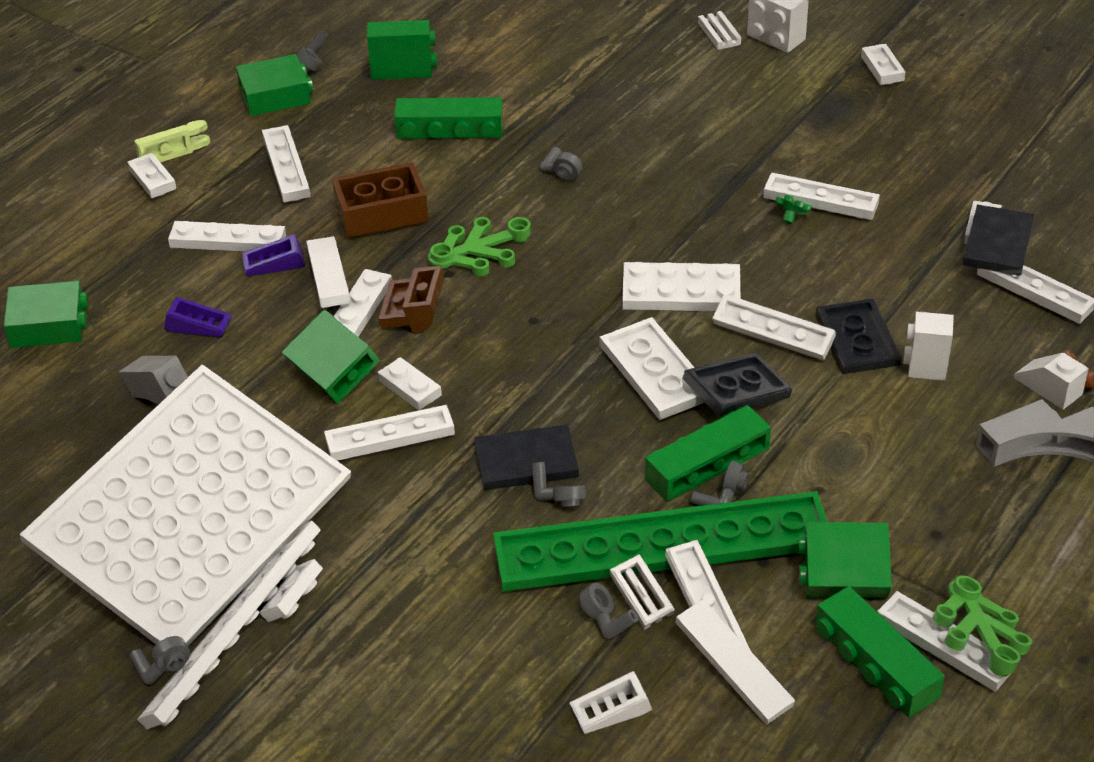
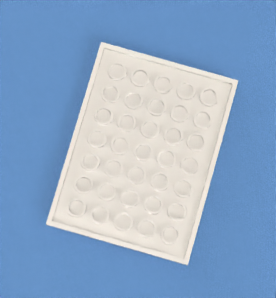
M201 365L20 533V539L29 548L155 644L170 636H180L189 646L280 552L283 546L299 532L300 528L305 523H308L351 478V471L207 367Z

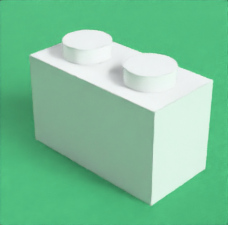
M916 312L914 324L908 323L907 342H911V346H905L903 364L909 365L908 377L946 380L953 338L954 315Z

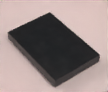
M977 204L962 265L1021 276L1034 214Z
M874 299L816 308V316L820 325L835 330L836 336L830 348L842 375L901 365L902 357Z
M757 353L687 369L682 377L718 416L736 411L746 405L751 408L790 398L793 390Z
M568 424L474 437L484 490L532 484V463L545 462L546 482L579 477V468Z

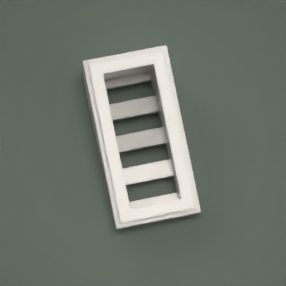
M634 671L570 702L584 734L641 716L652 710L650 702ZM633 694L634 698L627 700L626 695ZM619 698L621 704L615 707L612 700ZM605 702L608 710L602 713L598 704ZM592 707L595 717L589 719L585 708Z

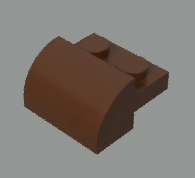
M442 266L415 268L411 278L390 280L378 318L382 328L410 325L413 334L426 330L431 325L444 281Z

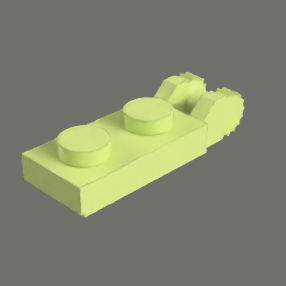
M205 120L192 121L187 125L136 139L134 142L137 156L139 158L153 153L159 162L193 153V150L208 146L210 144L209 136L205 134L193 136L207 130V123Z

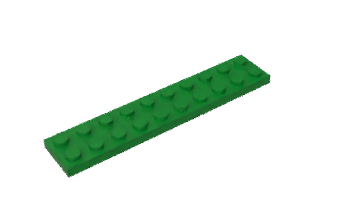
M813 491L493 532V540L503 592L610 578V569L637 555L641 556L650 572L671 570L665 556L666 549L694 540H698L709 565L798 553V534L804 533L806 522L828 521L818 492ZM636 566L631 568L634 574H640Z

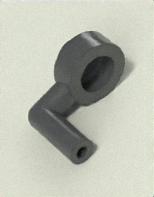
M323 30L319 31L307 48L301 47L296 54L300 64L304 63L308 72L310 70L316 71L322 64V60L316 55V52L328 38V34Z
M553 147L541 163L540 170L543 173L555 172L560 178L565 180H574L582 170V163L576 155L569 152H561L558 147Z
M736 461L730 462L720 498L694 491L690 503L704 506L732 502L738 490L744 491L747 485L749 472L745 471V464Z
M545 462L532 463L534 496L538 501H561V507L580 505V499L586 498L585 485L547 488Z
M592 583L581 591L580 606L583 612L597 619L601 633L605 638H613L638 621V616L633 610H628L615 620H611L609 614L614 609V602L610 593L603 585Z
M170 636L158 642L153 648L152 657L155 662L152 665L148 662L142 649L132 651L130 658L143 683L152 685L165 671H176L182 668L190 657V650L182 637Z

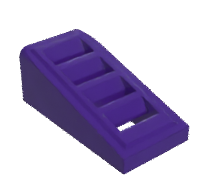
M295 234L242 253L247 276L293 270L306 266L302 247Z
M175 297L166 314L164 330L222 337L232 318V314ZM214 322H220L218 326L213 325Z

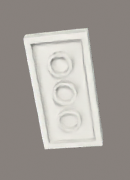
M624 262L623 309L716 311L724 294L741 299L740 264Z
M652 317L600 336V347L659 420L705 403L682 379L684 371L694 368V366Z

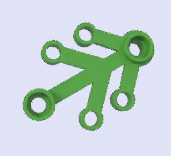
M478 217L474 220V227L465 243L455 247L456 244L462 243L465 240V229L459 225L451 226L448 229V236L444 243H437L431 247L428 261L432 266H442V269L448 268L451 265L471 268L472 273L476 276H485L489 273V261L485 258L474 259L464 255L471 254L496 259L501 267H511L515 264L514 251L491 248V246L509 240L517 243L525 242L531 234L530 221L523 217L513 218L508 222V230L481 238L482 235H486L491 231V224L488 218Z
M958 576L948 586V594L951 597L945 604L937 606L932 618L936 624L942 627H951L957 616L956 612L962 606L965 607L968 615L957 627L949 629L944 640L945 644L953 650H964L969 640V635L976 628L990 653L988 658L989 669L998 676L1007 677L1015 672L1021 659L1020 655L1028 653L1032 639L1025 633L1014 630L1019 621V617L1015 612L1004 609L983 597L981 594L982 586L977 580L969 576ZM982 610L994 615L996 619L984 613ZM995 633L1009 640L1008 645L1001 644Z

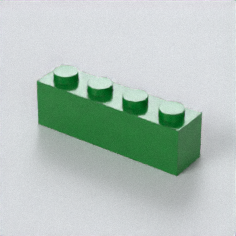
M502 97L396 98L394 115L396 139L502 138Z
M746 405L646 456L645 480L668 503L727 472L731 461L744 463L769 450L771 426Z
M850 586L817 605L815 627L820 636L828 639L839 650L846 661L852 662L863 673L867 682L875 685L887 697L893 707L899 708L910 718L941 698L945 675Z

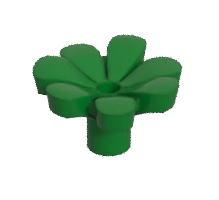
M785 195L784 198L776 197L775 203L785 211L782 221L787 224H793L796 215L806 216L807 212H810L812 208L811 205L796 200L794 202V198L790 195Z

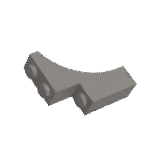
M141 356L119 371L133 398H143L160 404L188 378L177 356Z
M1041 399L981 423L975 447L994 467L1021 457L1047 454L1072 456L1094 462V407L1061 419L1059 414Z

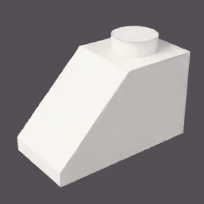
M1059 353L1034 359L1016 372L1014 379L1059 408L1065 409L1082 396L1089 368L1067 354Z

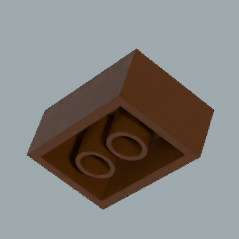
M413 162L332 178L334 202L346 238L429 221L427 196Z

